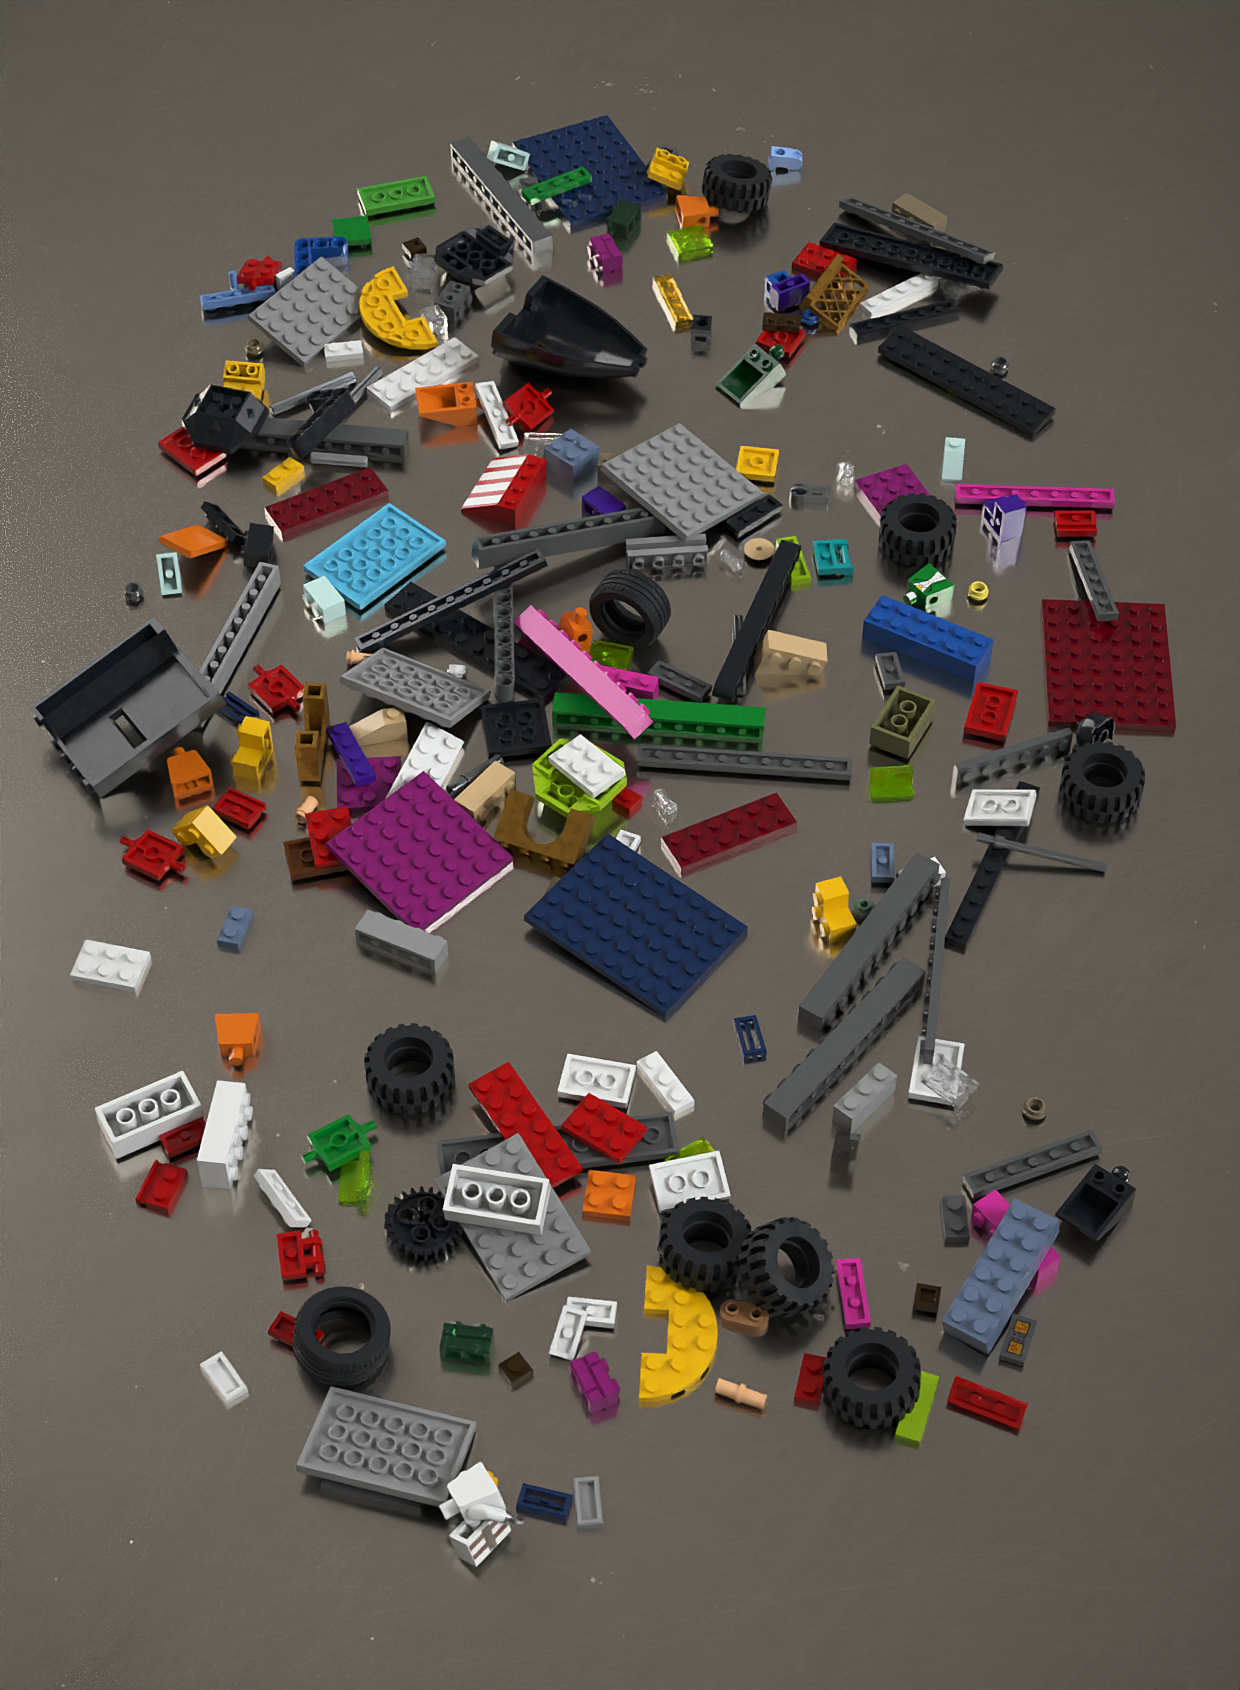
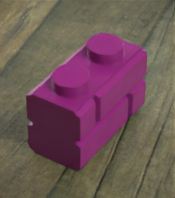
M610 234L590 237L587 251L590 257L593 256L596 268L599 267L603 274L609 273L612 270H621L623 268V256Z
M595 1351L569 1363V1374L590 1414H595L604 1408L616 1405L618 1393H620L617 1380L615 1378L611 1379L608 1375L609 1366L605 1358L600 1359Z

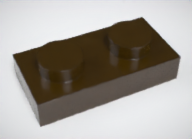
M764 312L762 330L800 333L801 315Z

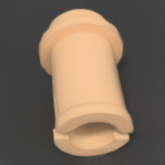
M352 650V652L348 651L346 663L350 664V666H353V664L358 665L372 654L358 653L355 650Z
M307 796L302 805L295 809V820L299 823H305V813L313 812L318 805V801L312 796Z

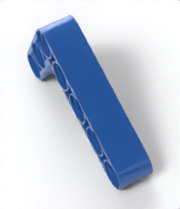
M338 236L301 238L296 240L294 243L295 277L321 256L327 262L346 260L349 256L347 239Z

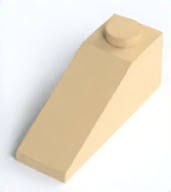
M399 707L381 709L349 726L359 746L407 738L404 711Z

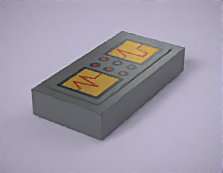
M1012 1314L1000 1353V1360L1024 1366L1036 1327V1320Z

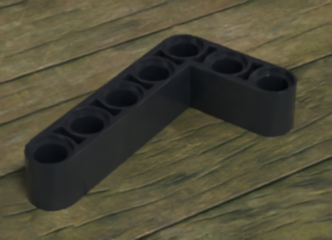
M347 388L318 390L306 398L314 413L287 439V443L297 459L304 458L310 454L356 407V403Z

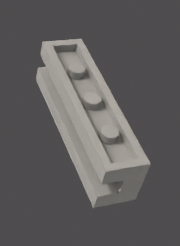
M698 534L686 542L678 535L626 539L627 568L630 570L708 565L706 534Z

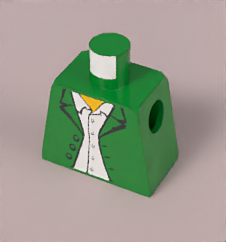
M928 563L908 580L907 594L903 596V600L909 606L917 603L924 610H928L951 601L955 585Z

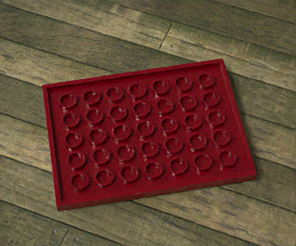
M1042 599L1041 615L1048 727L1075 728L1078 721L1082 720L1085 716L1091 713H1101L1115 720L1116 729L1175 732L1176 718L1165 604L1114 602L1119 613L1118 620L1097 621L1090 601Z

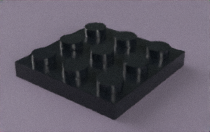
M543 698L480 706L489 758L494 757L496 754L500 757L546 752L552 746Z

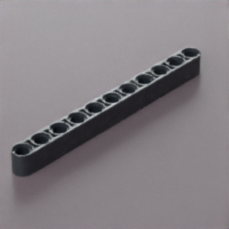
M781 540L717 677L712 691L713 697L729 702L734 701L798 561L801 545Z

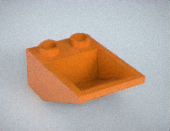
M473 382L415 388L420 417L458 427L478 425L477 407L482 410L483 408L479 398L475 399Z

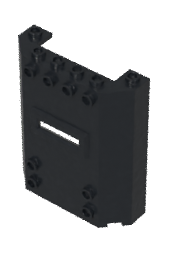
M154 616L30 708L35 714L32 716L33 720L39 727L43 725L52 736L53 740L50 742L56 750L62 749L63 753L61 756L68 765L71 762L74 764L71 768L78 777L83 776L85 779L82 782L91 793L96 792L102 798L227 704L209 680L206 681L172 641L165 628ZM122 715L144 741L138 747L133 744L115 722Z

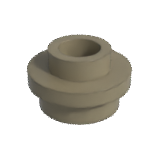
M251 338L245 344V351L250 355H258L264 350L263 343L258 338Z
M1032 1097L1024 1103L1023 1112L1029 1119L1040 1120L1045 1117L1047 1106L1041 1098Z

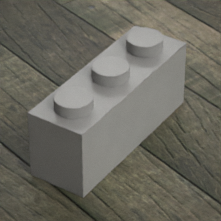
M878 1063L834 1105L832 1122L851 1135L895 1092L897 1075L881 1063Z

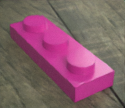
M838 1259L835 1266L845 1330L862 1327L870 1328L871 1320L861 1259Z

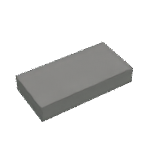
M599 1476L573 1478L577 1530L603 1528Z

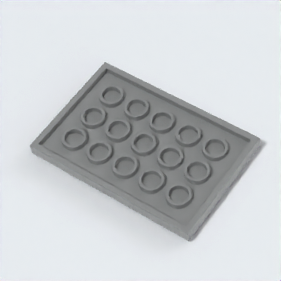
M321 256L249 314L247 320L304 367L324 350L325 344L333 343L362 319L359 309L362 290Z
M381 648L340 677V684L347 686L350 690H357L368 697L377 698L384 701L385 704L394 705L405 712L414 713L422 719L431 720L439 723L442 727L449 728L489 699L491 693L489 689L385 648Z
M519 1133L461 1164L463 1166L547 1179ZM451 1170L434 1179L444 1199L447 1193ZM551 1185L542 1235L458 1222L506 1302L591 1254L589 1246Z
M330 1386L296 1464V1471L439 1507V1505L450 1499L451 1495L447 1486L459 1475L476 1430V1422Z

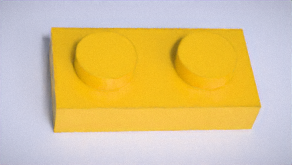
M289 457L264 475L262 481L277 492L303 473L304 465Z

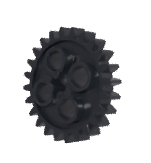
M420 1186V1190L417 1193L413 1188H410L409 1195L402 1191L401 1199L394 1197L393 1204H389L388 1212H385L384 1220L386 1221H384V1229H387L386 1238H391L390 1245L398 1244L397 1252L404 1249L406 1250L405 1257L407 1258L412 1253L416 1261L419 1255H423L424 1261H427L428 1255H432L437 1260L438 1252L446 1256L447 1249L453 1250L454 1243H459V1235H462L463 1229L457 1221L445 1220L443 1213L445 1199L440 1191L434 1194L433 1187H430L428 1192H425L423 1186ZM428 1207L432 1210H424L423 1208ZM402 1219H410L411 1221L405 1222ZM442 1225L445 1228H437L436 1226ZM416 1237H423V1238H425V1239H424V1240H418V1239H416Z

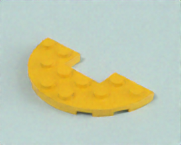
M394 266L375 274L374 279L369 283L367 282L363 287L359 302L361 318L370 332L382 341L401 348L428 350L438 347V341L424 317L406 321L394 300L408 297V290Z
M648 1265L646 1266L644 1314L669 1315L667 1354L642 1353L639 1403L666 1400L671 1398V1395L682 1390L686 1391L701 1379V1375L711 1365L718 1339L716 1316L703 1292H696L695 1288L690 1287L686 1289L682 1287V1283L674 1282L670 1278L671 1274L667 1275L661 1267Z

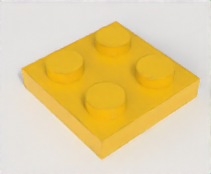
M740 446L736 470L750 480L774 482L779 450Z

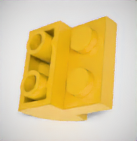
M657 148L649 165L647 177L680 191L688 171L689 161L683 157H677L667 150Z
M226 360L223 373V387L251 392L261 401L262 391L265 389L264 364Z

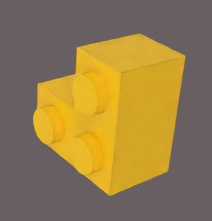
M245 716L242 724H239L236 730V735L239 737V746L237 752L233 753L230 764L233 766L234 775L258 781L274 750L270 722Z
M208 805L186 813L171 830L179 843L184 846L197 843L201 851L210 858L222 855L236 839L235 834Z
M842 877L816 883L815 893H813L814 907H812V914L814 919H818L822 935L827 937L830 944L850 939L856 932L857 923L848 908L849 891Z

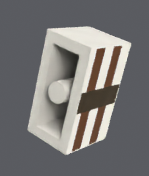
M488 1519L479 1520L471 1524H466L463 1521L449 1537L458 1558L477 1567L511 1531L508 1521L502 1523Z

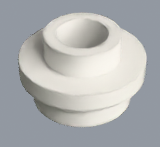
M450 664L449 669H447V673H451V675L463 678V674H468L465 665Z

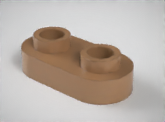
M728 1299L720 1306V1319L726 1325L753 1332L762 1331L768 1325L769 1314L767 1310H761L756 1304ZM733 1308L736 1309V1311L731 1312L728 1309ZM758 1314L760 1315V1317L755 1318L752 1315Z

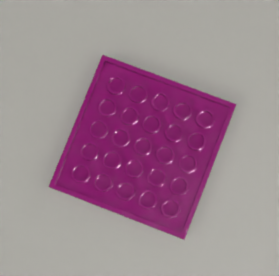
M425 771L418 774L326 843V848L398 920L411 927L420 928L423 931L513 861V857Z

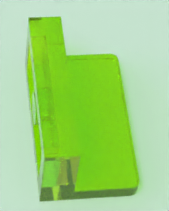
M913 766L870 768L868 784L871 800L913 799Z
M360 1151L359 1161H350L342 1165L338 1192L339 1204H367L371 1172L370 1151Z

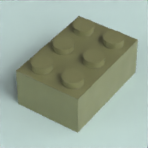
M897 685L871 726L869 744L908 759L934 718L936 700Z

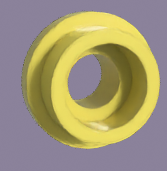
M974 582L968 588V595L974 600H983L988 596V588L983 582Z

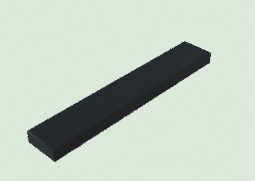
M951 299L851 323L849 329L856 340L894 332L900 325L910 328L959 316L960 310Z

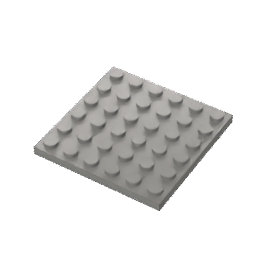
M680 423L603 463L600 469L685 542L760 500L764 494L756 485L751 483Z

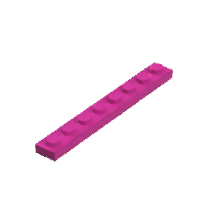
M977 484L955 485V503L983 504L986 501L1002 496L1008 497L1017 494L1021 501L1025 502L1026 506L1114 508L1115 505L1114 489Z

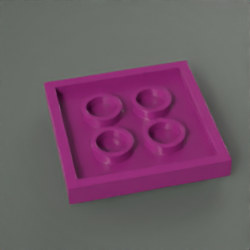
M907 463L854 480V487L879 521L884 507L894 498L897 500V497L904 494L907 496L909 493H926L927 496H930Z
M401 756L367 758L376 775V781L358 787L354 785L341 759H336L337 808L348 806L349 814L367 813L385 800L401 770Z

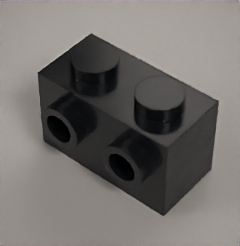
M250 523L249 531L245 530L243 542L246 543V546L242 545L240 557H244V566L257 568L259 562L269 564L274 538V526Z

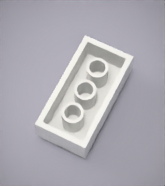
M183 1071L95 1108L98 1123L116 1159L159 1141V1135L198 1118H204L201 1103Z
M217 1080L197 1158L203 1187L231 1189L233 1180H237L238 1166L236 1165L237 1161L242 1159L243 1146L241 1145L242 1141L247 1139L248 1126L246 1125L248 1120L251 1121L253 1107L249 1106L250 1093H247L245 1083Z
M453 1164L443 1206L445 1220L542 1235L551 1191L549 1179Z

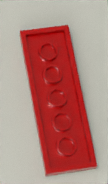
M510 1062L499 1066L468 1084L470 1091L504 1141L519 1133L545 1177L549 1179L552 1188L583 1171L574 1154Z

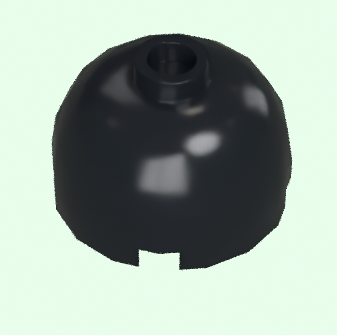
M1091 713L1085 716L1082 720L1078 721L1075 727L1077 744L1082 748L1083 744L1089 742L1090 744H1094L1095 741L1107 743L1108 739L1112 740L1116 729L1115 720L1101 713Z

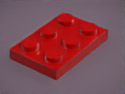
M808 242L793 260L792 268L820 278L837 254L844 258L841 263L851 271L857 265V259ZM839 270L841 278H847L846 274Z
M184 427L179 428L158 442V446L162 451L195 476L226 457V453L194 447Z
M977 682L963 732L1005 741L1019 690Z
M348 806L305 813L315 869L343 865L326 848V843L352 824Z
M588 1093L562 1123L561 1130L620 1165L646 1134L647 1126Z

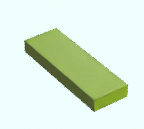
M796 536L776 539L777 548L781 540L799 544ZM802 551L789 578L791 586L811 583V575Z
M920 1371L921 1388L918 1402H914V1409L911 1413L908 1414L905 1411V1418L899 1422L895 1433V1439L918 1446L922 1439L940 1376Z

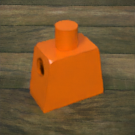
M677 195L675 211L681 231L706 228L709 226L710 217L719 216V208L717 206H708L705 197Z
M578 607L575 611L563 613L557 630L563 629L570 637L569 641L575 640L581 647L580 651L585 650L589 654L593 628L586 617L587 610Z
M177 747L172 751L173 756L167 759L174 798L213 786L211 770L196 750L185 752L184 748Z
M259 1013L215 1014L221 1056L229 1057V1064L239 1066L243 1063V1057H252L255 1054L261 1032Z

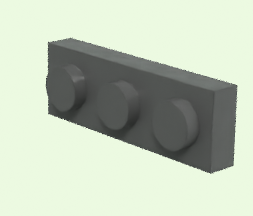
M660 660L648 672V675L659 677L660 685L698 703H702L712 691L711 684Z

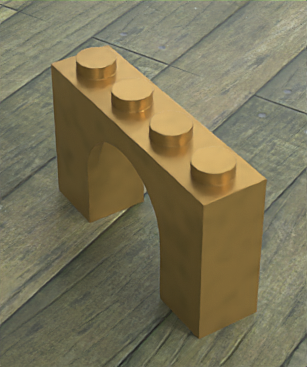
M305 682L302 696L305 730H297L294 745L299 781H320L327 741L326 728L329 727L330 721L326 683Z
M510 789L493 839L499 841V844L504 848L511 849V846L519 848L518 852L531 856V853L539 855L538 858L551 863V860L554 859L559 861L558 865L568 869L575 866L582 859L596 818L591 814L570 808L560 836L547 844L535 843L527 831V822L535 798L529 794Z

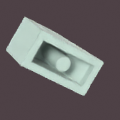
M491 141L487 158L493 162L525 171L530 153Z
M945 438L942 481L961 483L965 439Z
M178 552L157 554L161 594L182 593Z

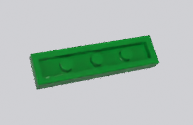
M580 167L522 189L521 196L530 205L592 182V175L584 167Z

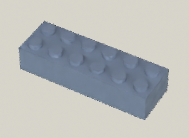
M1014 1198L943 1318L944 1332L989 1354L1059 1234L1058 1219Z

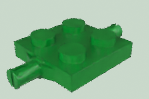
M348 1114L308 1134V1141L312 1145L313 1150L301 1155L304 1164L318 1158L324 1162L329 1171H332L372 1151L371 1144L365 1134L377 1129V1125L373 1119L363 1125H359Z

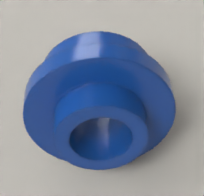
M808 308L801 314L802 322L808 325H813L819 321V317Z

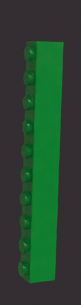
M555 692L552 708V725L624 730L587 694ZM637 698L639 701L637 704L643 703L651 712L648 716L653 721L643 732L763 740L765 707Z

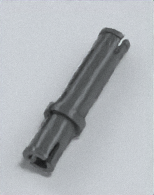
M496 754L472 771L461 774L459 779L446 786L448 794H451L450 796L453 798L456 797L494 761L504 766L503 759L499 758L500 756Z

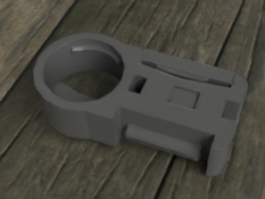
M795 483L790 487L789 498L792 502L798 504H829L830 486L819 487ZM800 491V492H803V493H805V494H803V495H796V494H794V492Z

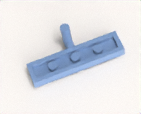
M231 270L229 271L231 290L201 295L200 302L203 310L212 311L219 307H233L236 304L242 303L251 304L253 301L259 300L267 301L276 292L273 285H258L255 291H250L248 287L239 289L236 271Z

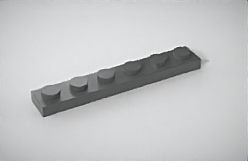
M1090 540L1070 542V552L1097 621L1118 620V610Z
M1066 728L955 763L952 778L957 784L982 775H988L991 772L1007 769L1013 765L1026 763L1032 759L1045 757L1054 752L1064 751L1071 747L1073 733L1070 728Z
M1088 1130L964 1174L962 1180L974 1199L986 1195L995 1189L1000 1190L1101 1154L1102 1146L1093 1131Z

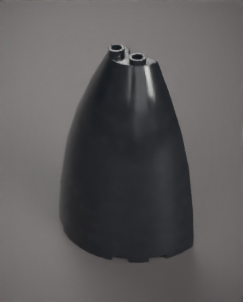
M543 275L526 293L523 309L517 316L509 312L493 330L491 348L494 349L493 355L523 367L557 376L581 379L636 378L640 367L644 368L648 360L645 357L647 348L614 317L581 295ZM540 341L548 347L552 348V351L536 346L534 344Z

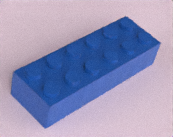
M884 595L879 598L863 622L862 638L972 683L975 682L992 656L994 639Z

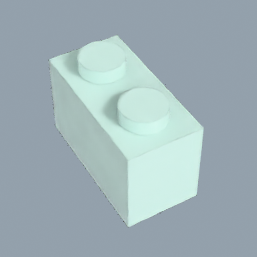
M325 575L303 585L304 594H302L305 604L311 606L314 615L320 618L324 624L346 615L344 599Z

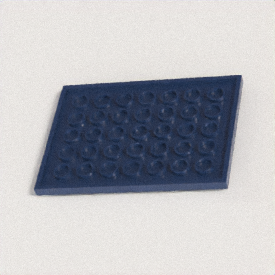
M608 115L512 142V147L530 153L526 168L533 177H537L538 183L580 167H584L592 175V182L549 198L570 229L667 200L665 190L659 182L647 177L648 168Z
M608 833L524 915L525 922L665 1018L748 931V926Z

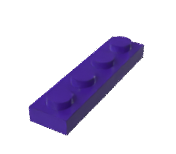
M347 722L327 727V735L354 785L358 787L375 782L376 775Z

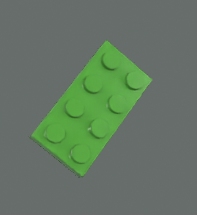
M427 176L357 189L366 216L436 203L435 195Z

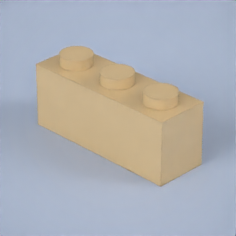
M494 761L454 800L478 823L484 820L494 807L500 805L510 789L514 790L516 788L515 772Z

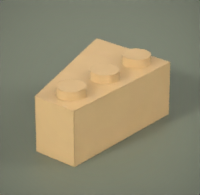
M768 630L754 655V675H820L828 662L827 644Z

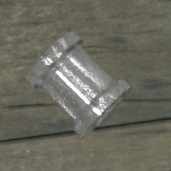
M843 461L838 464L837 472L839 475L837 483L841 487H850L854 484V476L852 475L854 465L851 462Z

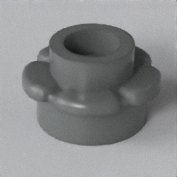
M996 356L991 362L992 370L996 373L1006 372L1009 368L1008 359L1004 356Z
M129 582L124 586L123 596L126 599L135 601L143 595V589L136 582Z

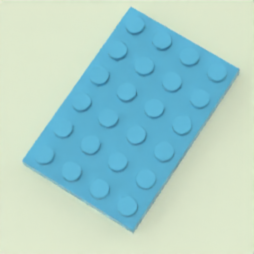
M388 503L304 564L303 570L314 579L325 575L344 600L361 610L446 547V540Z

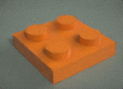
M589 1170L582 1216L630 1221L637 1175Z

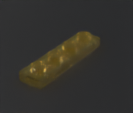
M671 273L653 276V284L674 327L680 328L692 325L693 318Z

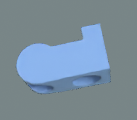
M771 146L769 170L776 171V167L788 168L792 171L799 170L802 167V153L792 148Z

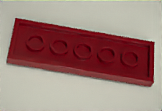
M368 467L266 506L264 509L265 514L281 537L385 498L389 496V493L374 470Z
M776 792L661 837V843L679 871L683 873L797 828V821Z

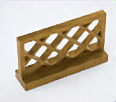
M839 254L829 264L799 305L801 310L805 311L808 308L835 331L839 329L869 286L868 283L841 263L844 258ZM839 270L845 273L847 278H841ZM831 282H837L839 288H833ZM843 283H848L850 289H844ZM854 283L860 285L862 289H855ZM824 293H830L831 299H825ZM835 293H841L842 300L836 299ZM846 294H852L853 300H848ZM815 304H822L823 310L818 309ZM827 304H833L834 310H829ZM838 304H843L846 311H840ZM830 315H836L838 323L832 320Z

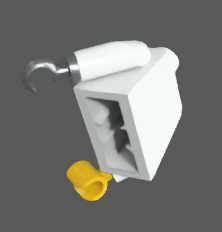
M482 1462L477 1463L467 1471H462L456 1479L451 1481L447 1489L452 1499L439 1505L445 1520L460 1513L466 1524L488 1519L502 1523L510 1521L516 1526H521L524 1523L521 1515H517L516 1519L513 1515L509 1514V1510H506L507 1508L497 1488L498 1478L494 1477L492 1472L487 1471Z

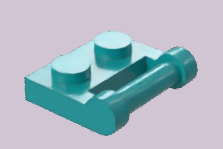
M846 539L813 541L812 547L818 575L843 574L850 576L854 573V568L850 563L848 554L849 544ZM835 549L840 551L842 564L837 563Z

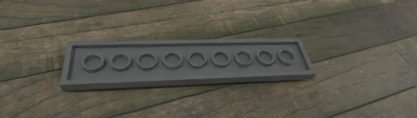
M672 1112L632 1116L633 1119L647 1126V1132L622 1163L679 1156V1146ZM561 1125L554 1126L582 1166V1169L617 1164L562 1131ZM500 1133L437 1141L441 1175L452 1170L453 1164L461 1165L503 1142L504 1139Z

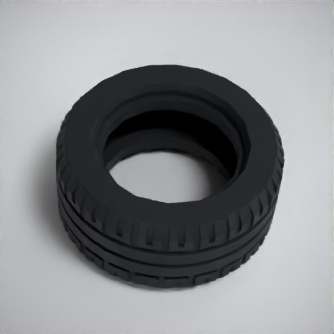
M620 569L609 572L599 583L589 600L590 614L597 628L610 640L626 647L641 648L651 645L661 634L671 617L670 603L664 590L653 579L635 570ZM619 601L633 607L641 616L627 610Z
M344 1286L323 1289L309 1297L298 1311L293 1334V1351L296 1360L308 1375L323 1384L343 1387L364 1382L376 1374L385 1361L391 1334L389 1317L381 1303L365 1291ZM345 1319L353 1321L362 1327L368 1336V1342L363 1348L353 1353L340 1354L322 1346L315 1336V1331L320 1325L330 1320Z

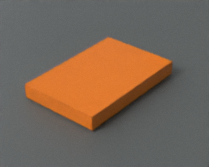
M197 524L162 535L159 538V543L190 559L227 547L228 540Z

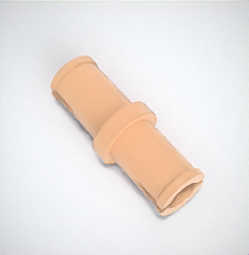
M722 1378L718 1379L714 1391L716 1394L734 1399L737 1404L742 1402L760 1410H763L767 1398L766 1394L746 1388L745 1384L740 1386Z

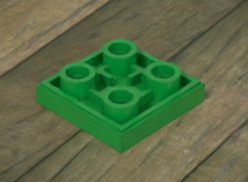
M367 216L331 220L334 237L346 238L348 246H364L372 243Z

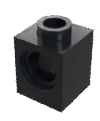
M694 314L691 328V344L710 345L712 316Z

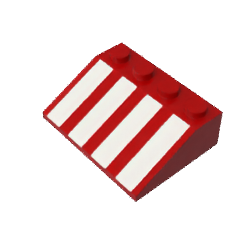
M530 454L493 458L462 506L461 512L516 527L547 476L546 459Z

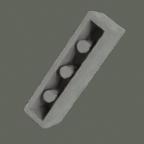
M367 910L355 927L356 943L435 974L448 955L447 940L424 932L420 928L406 925L400 920L388 918L379 912L375 913Z

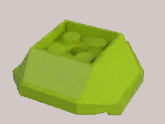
M559 739L532 764L535 798L566 818L570 808L588 814L601 811L627 786L626 772L624 777L595 798H592L549 763V756L570 742L568 739ZM596 746L625 770L623 761Z

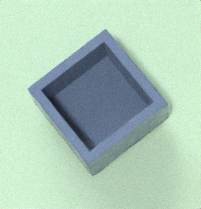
M569 429L544 448L546 467L571 483H575L598 465L599 446L574 430Z

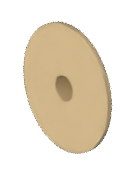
M755 538L745 544L744 552L751 559L765 560L773 555L774 546L766 539Z

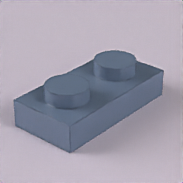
M872 842V882H894V843Z
M231 905L217 937V945L239 949L253 917V910Z

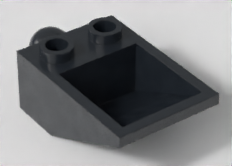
M1094 1164L1058 1209L1055 1216L1097 1242L1122 1219L1133 1205L1136 1188L1127 1183L1130 1179L1129 1170L1124 1166H1116L1110 1173Z

